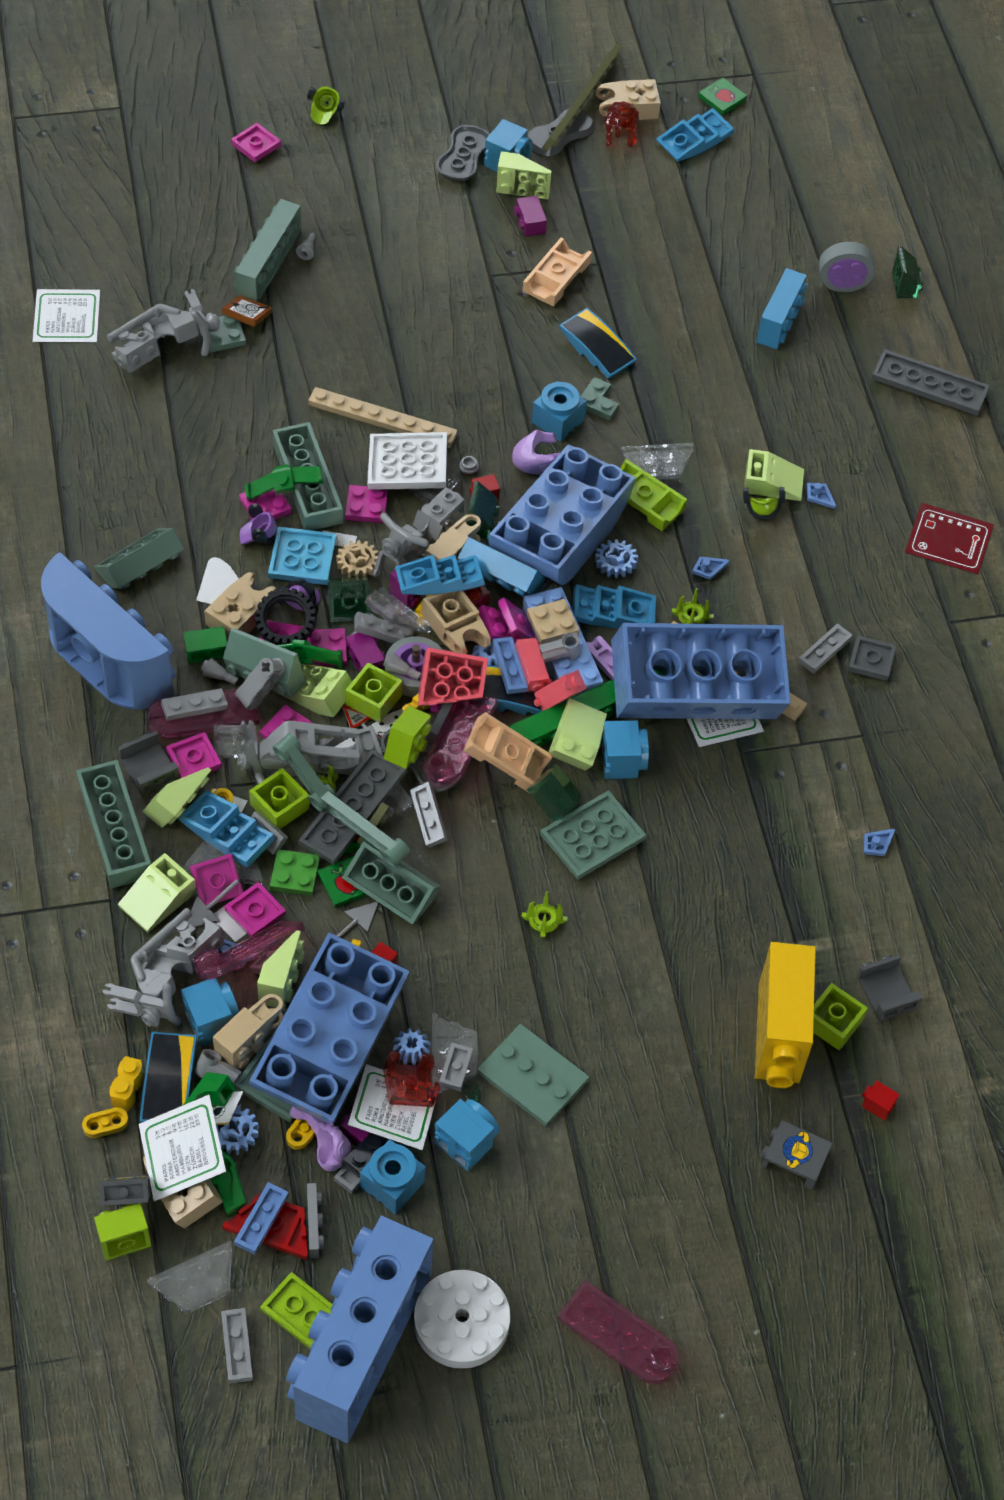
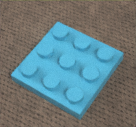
M278 527L268 578L288 581L301 578L308 583L328 585L337 539L336 533Z

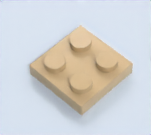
M565 599L527 609L526 614L540 644L562 639L566 633L572 632L579 635V628Z

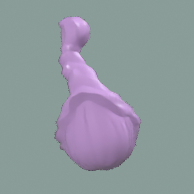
M292 1107L290 1116L297 1120H306L316 1134L318 1145L317 1161L320 1166L329 1172L343 1166V1159L352 1151L349 1139L339 1130L338 1126H334V1124L332 1126Z

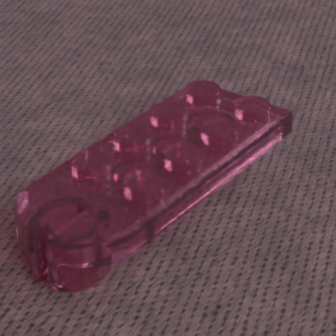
M237 689L223 691L228 703L227 710L167 721L161 706L162 700L153 703L148 711L149 733L157 731L159 738H173L202 732L239 728L242 721H245L248 725L249 720L253 721L254 725H259L260 719L256 708L250 711L247 710L236 697L235 692Z
M483 696L481 699L454 702L423 764L425 774L430 781L437 783L439 780L440 784H450L456 782L464 775L472 759V756L464 752V748L477 717L485 712L493 717L499 705L497 699Z
M279 921L220 954L216 949L200 952L193 959L198 979L208 980L216 978L231 970H239L245 967V963L250 960L260 959L264 956V952L278 949L281 943L286 941L296 930L301 932L306 930L303 922Z
M584 1280L557 1316L558 1321L647 1383L658 1384L666 1381L677 1367L678 1350L670 1339L586 1280ZM657 1359L659 1362H661V1363L664 1364V1365L658 1364L655 1360Z

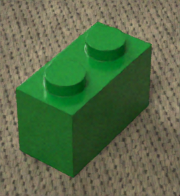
M224 626L183 632L188 664L204 662L205 660L209 661L211 658L214 660L223 659L227 645Z

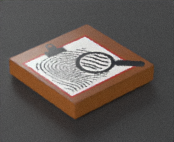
M239 295L222 308L223 315L253 327L272 313V307Z

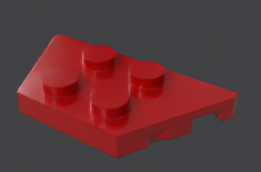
M261 1193L252 1199L249 1205L241 1208L238 1214L229 1222H224L223 1230L238 1235ZM285 1202L262 1244L307 1261L308 1251L304 1208Z

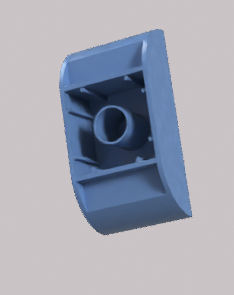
M568 444L489 534V547L536 569L541 575L560 585H564L576 575L610 534L628 502L636 477L622 471L616 465L605 463L589 455L581 448Z
M62 553L56 554L45 567L41 578V589L48 618L49 635L56 653L108 701L118 706L129 709H149L160 706L162 699L174 697L172 679L176 677V673L170 664V655L173 654V647L168 639L161 633H157L154 636L145 629L146 624L141 615L132 608L125 611L120 607L114 591L106 584L98 587L92 581L90 571L80 560L72 563Z
M329 932L249 1081V1086L333 1126L391 1014L409 971Z

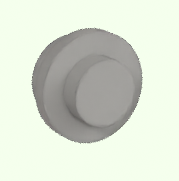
M466 456L460 461L459 468L465 474H473L477 472L479 464L474 457Z

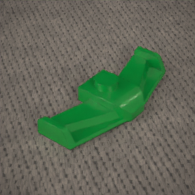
M288 464L277 466L271 473L245 485L246 498L249 502H253V499L273 489L278 495L294 491L295 484H324L322 467H290Z
M292 640L289 644L277 645L297 653L300 664L312 665L313 660L337 665L338 668L343 666V652L340 649L333 651L312 646L311 642L307 640Z
M222 1150L226 1172L209 1179L215 1188L218 1187L226 1215L229 1218L238 1213L247 1204V1200L239 1179L237 1165L232 1157Z

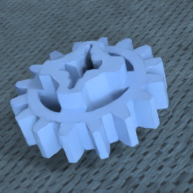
M615 539V543H612L608 540L607 545L602 543L601 549L597 548L596 568H601V573L607 572L608 577L611 574H614L615 578H618L619 574L625 577L626 572L631 574L632 569H636L638 563L637 550L632 549V544L625 545L626 541L618 543V539Z
M240 1105L234 1111L229 1124H224V1127L220 1128V1132L218 1131L221 1125H216L221 1150L227 1149V1155H230L232 1150H235L237 1155L240 1153L239 1149L247 1152L248 1144L254 1146V1138L259 1136L257 1131L259 1124L255 1122V1114L249 1116V1109L241 1111ZM249 1128V1132L245 1137L244 1133L247 1132V1129Z

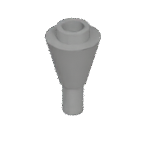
M310 233L308 238L297 247L296 253L301 259L310 260L313 258L316 234Z
M395 653L392 656L388 654L384 661L385 671L408 675L416 680L421 675L420 672L410 668Z
M212 658L209 661L205 660L201 667L202 676L225 680L233 685H236L238 682V677L228 673Z

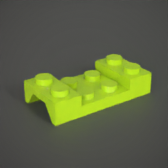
M628 459L623 462L620 469L636 477L627 503L648 516L647 522L663 531L686 509L687 498Z

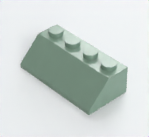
M158 528L95 565L94 569L111 588L122 590L131 585L130 581L135 578L139 580L147 575L146 572L150 569L155 570L163 566L162 562L165 560H172L180 555L179 552L184 550L173 528Z
M235 628L231 629L223 657L226 670L230 674L246 680L247 676L263 658H281L285 662L286 669L284 674L274 684L272 690L279 695L292 698L306 683L297 653Z
M363 841L342 876L344 880L412 925L431 905L441 888L439 884L402 860L395 867L390 866L382 857L381 852L367 841Z

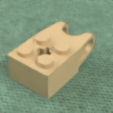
M655 79L604 83L596 89V96L604 100L600 104L599 111L605 117L624 118V121L659 118L660 99ZM601 90H609L606 94H600ZM605 107H612L609 111L603 110Z
M474 514L463 516L446 532L441 533L439 539L434 544L428 546L426 557L434 555L435 560L455 555L458 561V556L468 537L475 538L476 541L480 542V536L476 534L481 527L480 518ZM469 520H474L477 522L474 526H469L466 524V522Z
M252 572L246 573L231 584L204 611L206 626L209 628L224 626L226 639L229 638L232 628L249 634L256 627L255 612L258 609V603L262 602L264 595L267 597L268 592L272 591L274 593L277 588L270 586L264 590H254L252 587L256 581V575Z
M463 590L433 594L423 599L421 614L440 640L452 652L466 654L465 641H474L484 648L490 646V635L479 616V611Z
M267 994L250 1009L244 1007L213 1036L214 1051L220 1054L222 1061L238 1070L247 1066L250 1058L254 1054H258L284 1017L281 1012L283 1009L281 997L276 994ZM270 1000H275L279 1005L276 1008L268 1009L266 1003ZM277 1016H278V1017H279V1021H278L277 1023L273 1024L274 1021H275V1019H276Z
M144 1156V1157H143V1162H144V1165H145V1167H146V1169H147L146 1159H145V1156ZM210 1179L161 1198L173 1221L184 1229L223 1202Z

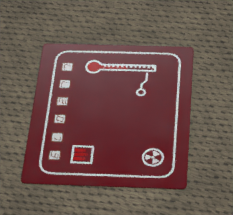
M921 503L905 552L978 574L994 525Z

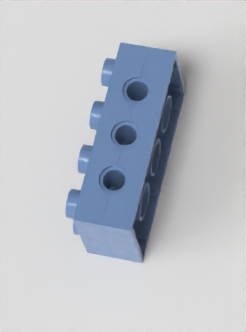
M622 623L611 640L617 718L777 719L791 704L783 625ZM654 670L661 672L663 676L656 674ZM694 670L700 672L702 676L696 674Z
M382 1215L374 1230L362 1227L352 1249V1253L357 1255L352 1272L342 1268L333 1283L330 1295L334 1296L335 1300L331 1308V1314L320 1310L312 1323L308 1336L313 1339L309 1357L298 1353L289 1368L286 1381L291 1383L287 1398L294 1401L296 1420L347 1444L349 1443L415 1309L417 1299L431 1277L433 1238Z

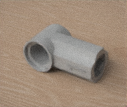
M572 632L566 633L562 639L539 645L544 663L563 657L574 659L581 653L579 636Z
M204 1049L194 1069L195 1074L201 1078L207 1072L228 1075L233 1084L242 1075L240 1070L222 1061L220 1054L211 1049Z

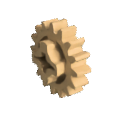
M357 540L356 544L350 541L349 546L343 544V549H338V555H336L337 568L341 569V574L348 573V578L355 576L356 580H358L359 576H362L366 579V574L372 576L379 552L374 550V545L368 546L367 541L364 544H361L360 540Z

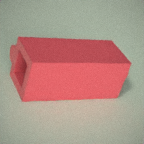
M536 638L519 639L515 643L528 685L527 692H537L552 683L539 648L540 642Z
M576 670L566 674L535 692L536 699L534 700V705L540 706L542 711L587 689L579 671Z

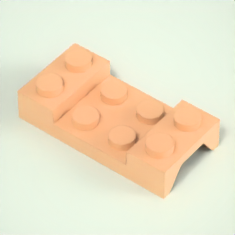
M560 238L523 281V292L554 307L562 298L564 289L579 272L582 273L591 263L592 252L587 251L581 255L569 249L564 238Z
M486 712L477 717L464 748V752L481 762L485 759L515 778L514 784L530 794L540 789L541 785L538 781L541 773L553 757V755Z

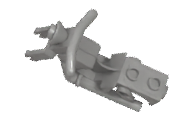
M191 289V294L187 290L185 291V297L191 306L189 312L168 305L157 304L108 334L107 340L111 343L118 339L130 341L124 347L116 346L115 351L111 354L120 367L132 373L144 364L152 361L155 357H160L157 340L160 337L164 338L165 335H173L178 343H182L198 336L200 331L201 336H203L201 355L207 356L211 343L209 329L218 330L220 328V320L217 315L207 313L205 317L194 289ZM141 325L142 331L137 334L129 333Z
M445 487L429 504H425L421 511L417 510L413 526L417 529L409 524L400 527L394 523L388 514L382 513L380 518L391 532L389 538L382 540L383 550L379 552L372 575L374 577L380 576L386 557L395 561L396 566L402 565L406 561L411 562L426 557L428 546L434 544V541L439 539V536L443 533V528L446 532L454 525L450 517L458 511L461 513L464 511V498L457 492H453Z
M249 720L248 725L245 721L241 722V728L244 731L247 744L244 740L241 742L243 752L238 755L237 766H241V771H245L252 766L258 784L265 780L263 768L286 769L289 767V763L277 757L272 749L288 733L294 735L300 742L301 748L299 751L301 754L310 756V765H313L314 772L319 771L327 774L328 767L331 765L334 773L351 775L362 761V754H359L358 743L345 748L334 747L347 738L357 739L359 729L285 721L269 737L258 744L254 722ZM316 734L330 735L334 737L330 739H321L318 743V735Z
M185 908L132 955L130 961L140 992L111 983L104 985L108 990H102L103 994L106 997H114L109 1000L112 1004H107L108 1009L114 1012L141 1016L143 1022L149 1027H157L160 1018L168 1019L174 1026H180L182 1021L175 1014L172 1004V996L176 991V986L171 971L173 969L193 974L192 972L224 945L222 928L217 923H212L207 918H204L205 929L198 939L195 940L193 935L197 930L192 925H188L187 922L192 917V913L188 908ZM175 931L180 933L179 937L176 936L167 945L162 944Z

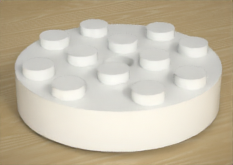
M470 1270L449 1271L435 1277L421 1291L414 1312L415 1334L423 1350L440 1364L452 1368L479 1366L492 1359L506 1341L510 1325L509 1304L501 1288L487 1276ZM456 1317H467V1321L459 1322Z

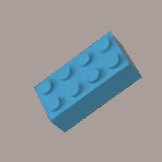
M788 268L785 269L761 317L756 343L778 349L780 343H784L787 336L786 331H790L793 324L792 319H796L799 312L798 307H802L805 296L803 294H805L808 283H805L807 275Z
M470 537L466 540L458 556V559L461 560L476 555L483 578L493 583L496 580V583L509 591L513 588V591L523 598L527 595L539 593L546 580V577L541 575L536 569Z

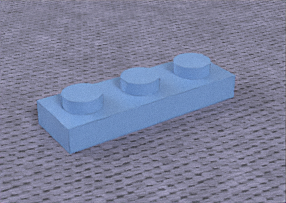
M513 638L493 639L491 644L507 694L527 692V681Z
M268 1182L234 1240V1245L256 1255L286 1202L289 1192Z

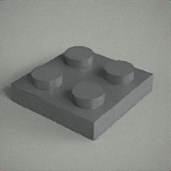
M857 635L848 671L888 681L896 645Z

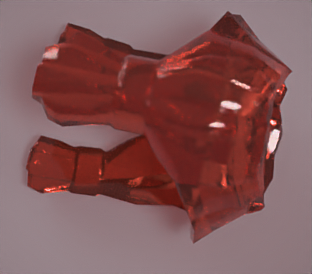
M624 101L613 102L607 109L603 119L606 121V146L608 147L612 144V131L615 126V137L621 136V127L625 128L628 135L627 145L628 147H633L637 141L636 126L639 121V112L634 104Z

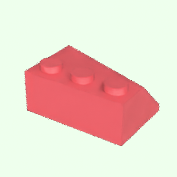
M427 647L419 685L418 707L481 699L483 697L488 658Z

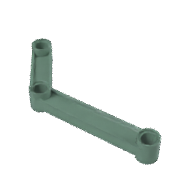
M288 733L272 747L274 753L282 761L289 763L311 794L308 797L309 801L318 811L325 809L378 849L384 860L392 867H395L410 853V849L404 841L399 838L395 841L338 799L332 787L321 782L299 751L301 744L294 735Z

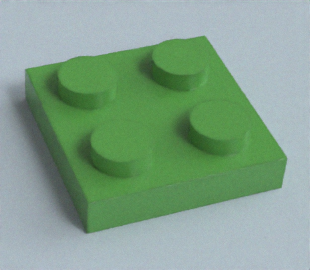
M277 849L270 890L313 896L320 857L315 854Z

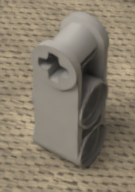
M263 658L247 676L244 683L236 690V697L247 710L250 711L258 707L262 699L272 690L274 684L284 674L286 669L284 660L281 658Z

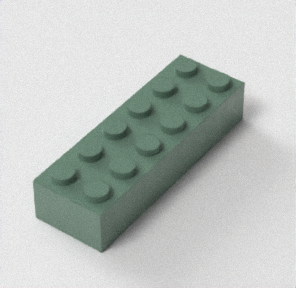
M280 199L278 204L273 206L271 215L265 219L263 228L258 230L255 241L250 243L248 252L242 256L240 265L234 269L236 297L242 295L259 302L301 233V205Z
M310 422L272 430L273 447L280 465L288 464L290 467H322L324 484H295V490L290 491L304 530L314 531L343 524V508Z
M118 760L76 770L80 792L111 889L136 882L151 865V861Z

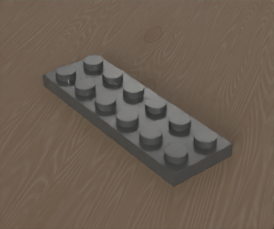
M884 349L872 375V380L976 416L979 414L990 387L988 384Z
M371 749L337 791V798L369 821L380 804L386 800L407 773V770L384 760V755ZM323 809L298 841L300 846L335 865L358 834Z

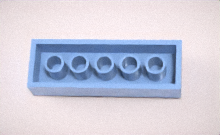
M562 587L524 596L523 611L537 641L539 640L526 614L528 608L565 599L576 621ZM576 621L579 628L580 655L574 659L563 657L546 662L545 664L552 681L578 670L587 689L577 694L579 695L602 685L603 679Z

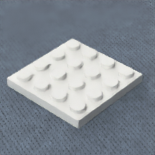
M447 432L370 434L368 490L437 489L446 487Z

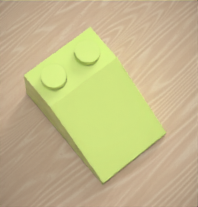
M568 698L549 753L554 758L585 771L592 767L600 746L607 714Z

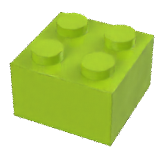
M367 663L345 690V705L381 723L401 698L403 680Z
M408 706L391 726L384 760L404 769H407L411 762L415 763L419 752H423L427 746L428 741L425 739L432 727L429 724L431 715Z
M283 768L249 790L250 805L256 811H260L279 829H282L310 809L309 794Z
M831 983L814 1004L813 1033L837 1050H840L864 1021L868 1007Z
M141 1203L126 1204L121 1209L103 1211L94 1217L105 1261L151 1247L148 1226Z

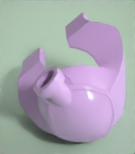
M535 430L521 439L514 447L512 453V461L515 467L528 474L541 475L560 453L540 455L534 452V448L538 443L556 442L554 432L548 433Z

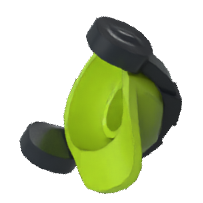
M323 86L317 91L315 88L310 87L307 99L312 101L310 116L315 123L319 125L327 124L336 110L342 112L345 100L340 99L339 93L336 90Z
M779 487V498H750L749 488H744L743 491L744 504H747L749 512L758 520L775 518L781 509L782 503H785V487Z

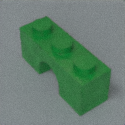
M207 1072L183 1105L210 1095L212 1108L216 1106L225 1107L232 1094L237 1092L228 1075Z

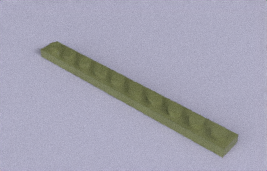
M619 43L615 44L542 146L544 150L548 152L551 146L556 147L561 140L560 138L568 130L565 127L569 128L574 119L581 112L579 108L582 109L595 92L594 90L597 89L621 55L619 51L622 46Z

